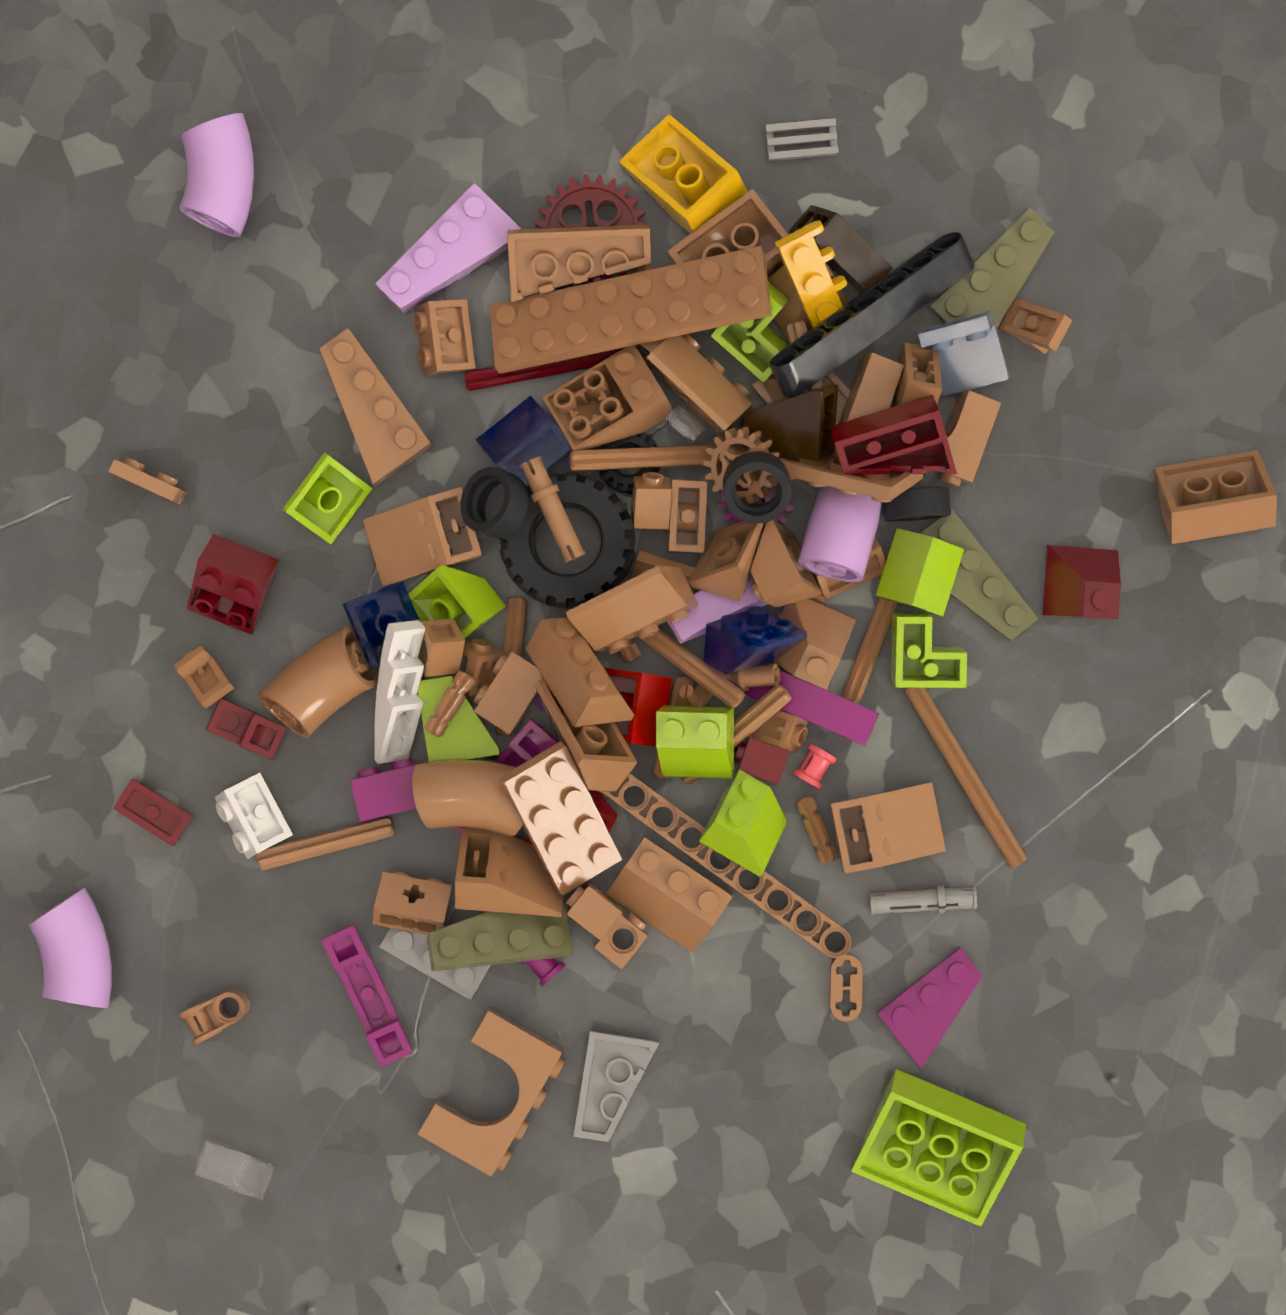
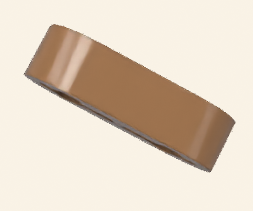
M851 954L834 958L830 966L829 1007L834 1017L844 1022L856 1019L861 1013L862 965ZM844 960H849L850 965L856 967V972L849 975V985H843L842 974L836 972L837 967L843 966ZM843 990H849V1000L855 1003V1008H850L847 1015H843L842 1010L835 1006L836 1002H842Z

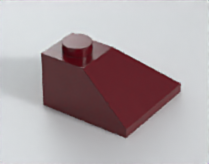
M1047 545L1042 615L1117 620L1119 618L1121 590L1118 550Z

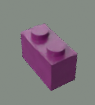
M412 758L391 763L393 769L391 771L379 773L378 767L357 771L358 779L350 780L360 822L416 808L412 779L413 771L417 764L413 765Z

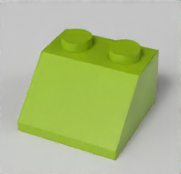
M664 705L657 710L656 748L662 775L670 777L733 779L734 708Z
M739 770L724 789L699 842L760 877L769 862L787 820L771 787Z

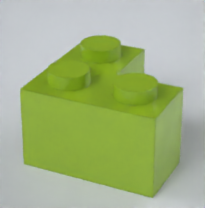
M769 281L772 316L717 327L711 335L714 340L763 383L772 374L769 367L771 358L789 346L787 342L767 326L789 300Z
M892 611L891 682L895 688H966L967 652L962 647H932L933 617L928 612Z

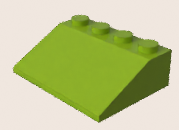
M895 1069L862 1142L851 1172L981 1227L1023 1149L1026 1124Z

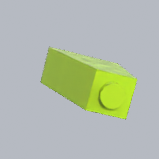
M424 675V680L420 681L418 696L424 702L421 710L423 728L429 717L435 715L434 709L448 687L452 688L454 685L452 683L454 676L425 677ZM465 694L464 702L452 721H447L446 725L448 727L441 737L434 736L424 728L429 761L467 760L501 754L500 746L481 717L474 712L475 708Z

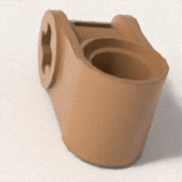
M233 988L208 1001L204 1000L178 1015L180 1019H185L194 1036L192 1042L195 1046L223 1031L222 1029L236 1023L247 1015L250 1009V1000L244 991ZM227 997L234 998L239 1003L237 1015H231L224 1009V1000Z

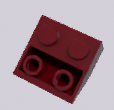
M213 534L198 559L187 609L252 635L273 585L279 560Z

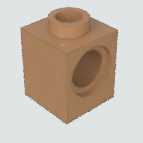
M655 472L644 473L642 476H633L631 519L635 529H669L672 494L669 477H664L662 474Z
M454 618L420 621L425 627V632L418 658L425 665L423 669L425 677L457 674L460 670L465 639Z
M631 912L627 917L621 914L601 941L598 940L595 943L594 948L622 970L648 937V934L644 931L647 925ZM625 928L632 932L634 940L630 946L622 948L614 943L613 935L618 929Z

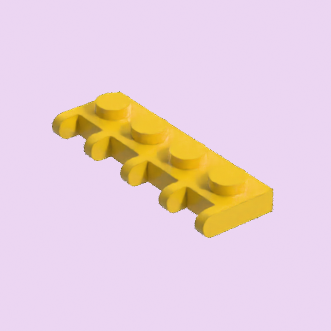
M814 221L774 242L812 328L843 307L837 291L847 285V281L842 275L831 279L825 266V262L833 259L835 256L833 248L826 247L819 251L813 238L824 230L821 221Z

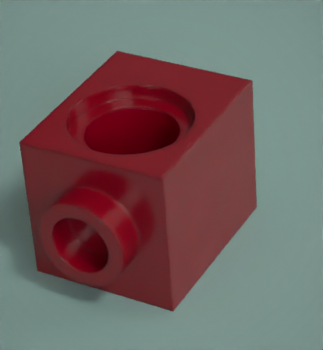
M748 737L747 743L741 742L739 744L734 762L739 763L737 771L742 770L749 775L778 785L790 751Z

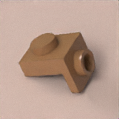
M203 646L188 651L180 661L174 664L175 670L185 679L205 709L234 689L216 659Z

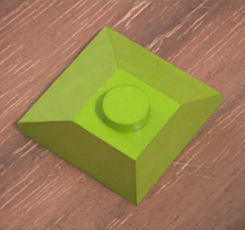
M444 565L436 568L402 599V602L416 620L430 621L454 618L465 640L506 607L485 578Z

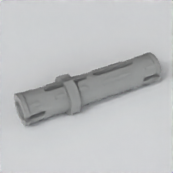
M944 885L936 886V889L870 892L871 915L919 911H938V914L946 913V910L977 909L976 886L944 888Z

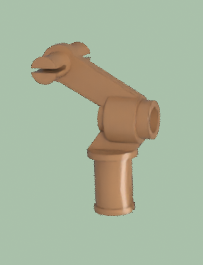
M733 652L720 653L719 658H717L712 666L714 670L742 691H748L750 687L776 686L780 683V670L777 664L748 666L747 663L740 661L738 654ZM700 684L695 689L691 685H688V688L684 685L679 690V695L684 700V706H705L713 696Z

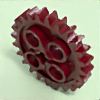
M585 174L582 185H577L576 181L570 178V189L566 190L561 185H557L559 197L546 196L551 207L539 208V212L546 219L535 221V227L539 229L587 227L586 202L592 203L595 227L648 225V223L638 222L645 215V210L633 209L638 203V197H632L627 200V186L616 191V179H612L605 186L603 185L602 175H598L595 184H590L589 178ZM604 205H611L617 210V215L611 221H603L597 215L598 210ZM576 209L582 214V219L575 225H569L563 221L562 216L567 210ZM624 270L610 275L603 274L588 278V281H601L613 278L616 274L624 276L626 273ZM588 281L581 282V285L587 284Z

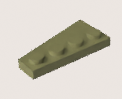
M1029 208L974 263L973 270L950 286L931 305L930 309L944 323L992 310L996 328H998L1055 232Z
M952 508L950 516L937 519L919 533L964 549L950 595L973 611L975 615L1006 639L1012 641L1039 619Z
M564 901L562 917L488 911L428 933L426 937L432 972L569 957L573 953Z

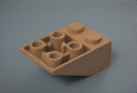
M635 345L625 347L542 397L573 451L587 450L644 433L675 415L666 395Z
M462 487L428 496L363 519L382 587L432 573L441 565L453 567L484 557L477 532L466 526L461 516L460 501L463 493Z
M932 782L828 803L841 869L844 874L946 852Z
M462 827L455 876V909L562 917L564 895L561 896L556 891L534 845L498 832Z

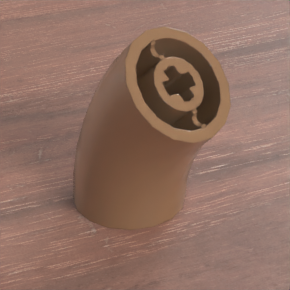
M348 625L325 637L296 657L259 692L258 698L262 705L285 727L303 738H309L338 709L361 693L377 685L379 665L376 655L365 636L357 628Z
M466 759L436 760L417 764L413 771L412 787L416 809L421 821L431 830L449 827H468L494 831L510 837L515 836L523 824L500 777L517 767L496 762Z

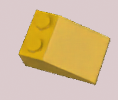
M670 114L619 160L620 165L689 234L747 193V189L738 171Z

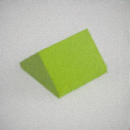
M324 452L282 510L331 545L373 488Z
M896 528L875 596L943 617L964 549L931 536Z

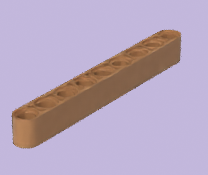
M629 773L617 791H600L825 955L831 958H840L849 952L851 937L842 926L765 870L760 877L758 876V882L753 888H744L739 884V875L746 868L732 860L725 867H714L710 862V855L714 851L713 849L701 842L695 847L685 846L681 841V835L685 829L694 827L701 832L702 836L705 827L631 773ZM638 786L643 790L645 796L640 805L631 806L626 803L624 792L628 787ZM658 807H667L673 813L672 822L665 827L656 825L652 819V814ZM774 890L784 891L787 896L785 906L780 909H773L767 903L769 894ZM803 911H810L815 915V924L808 930H802L796 924L798 914ZM831 932H840L844 937L843 946L835 951L827 949L825 946L826 936Z

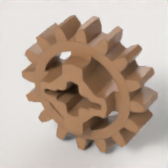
M748 427L738 429V432L735 428H731L725 431V435L720 434L713 439L716 445H711L706 449V452L712 458L703 461L704 466L711 468V472L705 476V479H714L716 482L712 491L716 492L720 489L723 491V476L726 468L736 457L753 451H763L778 457V452L770 453L768 450L772 441L761 442L762 432L758 430L750 435ZM741 444L746 445L751 449H746ZM762 470L749 471L738 478L736 484H740L742 488L735 485L736 493L744 502L747 500L748 503L753 504L759 501V497L764 498L770 494L769 488L777 485L778 482L768 472Z

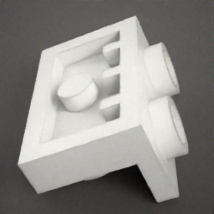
M261 773L224 790L215 797L218 815L224 822H228L233 832L232 839L235 847L240 853H244L247 859L293 835Z

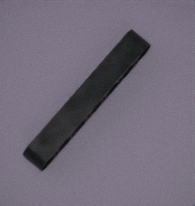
M952 232L941 236L771 358L769 367L783 395L792 397L803 393L972 271L975 265L962 234Z

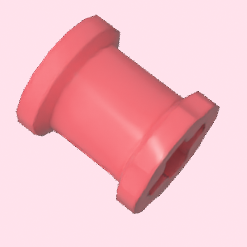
M810 744L808 755L800 768L794 769L792 774L816 789H820L822 777L830 764H834L837 759L819 747Z

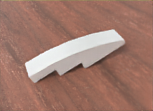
M419 620L390 623L387 626L376 691L374 743L375 761L378 764L406 760L410 755L424 703L417 695L425 666L418 658L425 632V627Z

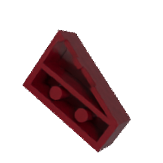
M933 395L830 426L844 475L890 474V472L923 474L924 472L933 471L957 474L941 415Z

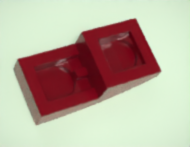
M221 698L218 700L205 730L272 760L286 727Z

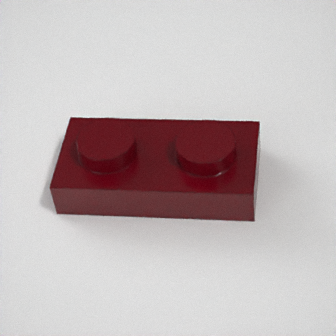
M134 778L131 779L113 808L171 846H175L193 818V815Z

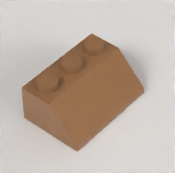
M751 189L669 249L667 253L674 264L761 246L765 253L767 277H769L784 265L774 242L789 234L755 191Z
M689 334L667 338L647 356V366L719 435H725V431L731 429L744 416V412L750 410L752 403L748 399L752 395L738 381L732 385L723 376L726 370L714 358L711 357L707 361L698 352L701 348L700 345Z
M1258 450L1154 467L1163 523L1171 544L1276 527L1277 494Z
M656 566L567 611L566 615L595 651H608L609 654H614L629 646L627 641L636 636L644 639L660 631L658 625L668 620L670 624H674L690 616L688 611L697 607L698 603L682 567Z
M568 617L541 619L526 647V651L574 727L632 720L634 717L632 710L589 643Z
M538 680L535 687L544 710L562 743L566 745L588 790L617 791L637 764V761L615 722L574 727L546 681Z
M645 835L605 893L692 953L712 929L733 898L731 893Z

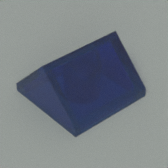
M403 581L342 604L370 670L380 668L381 654L388 624L419 620Z

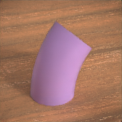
M234 113L202 123L181 135L186 155L187 176L179 209L187 217L207 228L238 238L241 237L253 197L254 155L244 114Z
M829 486L819 487L797 561L799 565L812 573L830 579L846 582H860L863 580L881 516L883 502H876L871 499V496L843 494L839 489Z
M84 887L28 924V927L36 940L42 959V997L107 1009L109 1008L112 989V964L109 943L96 905Z

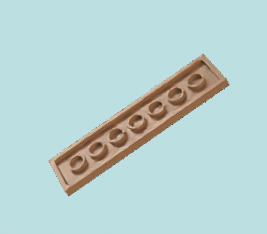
M761 246L523 297V299L514 302L509 300L489 305L495 369L499 374L772 316L765 253Z

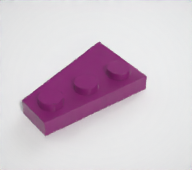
M959 947L877 1011L881 1019L921 1069L982 978V974Z

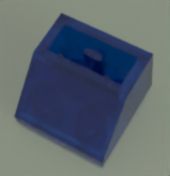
M531 396L476 439L498 468L516 474L524 481L526 487H528L527 484L529 483L523 470L520 468L521 464L541 456L542 463L548 473L573 452L565 435Z
M760 606L750 607L747 611L735 615H724L719 620L706 623L704 663L729 675L780 658L805 640L807 631L793 625L792 621L781 619L770 613L768 609Z

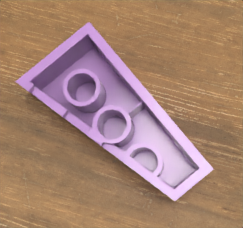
M474 183L375 284L379 291L405 314L441 292L448 285L469 275L471 271L500 256L502 252L508 249V230L521 228Z

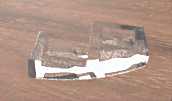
M683 403L671 411L665 419L668 425L691 444L699 436L701 437L710 426Z
M206 1139L193 1172L196 1176L226 1185L229 1190L263 1200L275 1167L251 1155Z

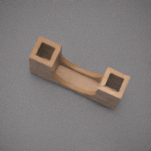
M875 353L864 354L839 424L890 408L904 365ZM970 390L959 393L945 430L957 474L933 471L941 474L940 481L956 487H960L961 483H973L998 414L1000 402Z
M489 1008L471 1042L502 1059L513 1069L519 1083L517 1103L508 1114L497 1120L478 1121L469 1118L437 1099L417 1135L492 1177L496 1169L501 1172L504 1170L513 1154L507 1150L514 1138L520 1141L530 1124V1122L525 1120L531 1107L536 1110L539 1109L548 1093L542 1089L548 1077L556 1079L565 1060L560 1058L563 1053L562 1048L494 1009Z

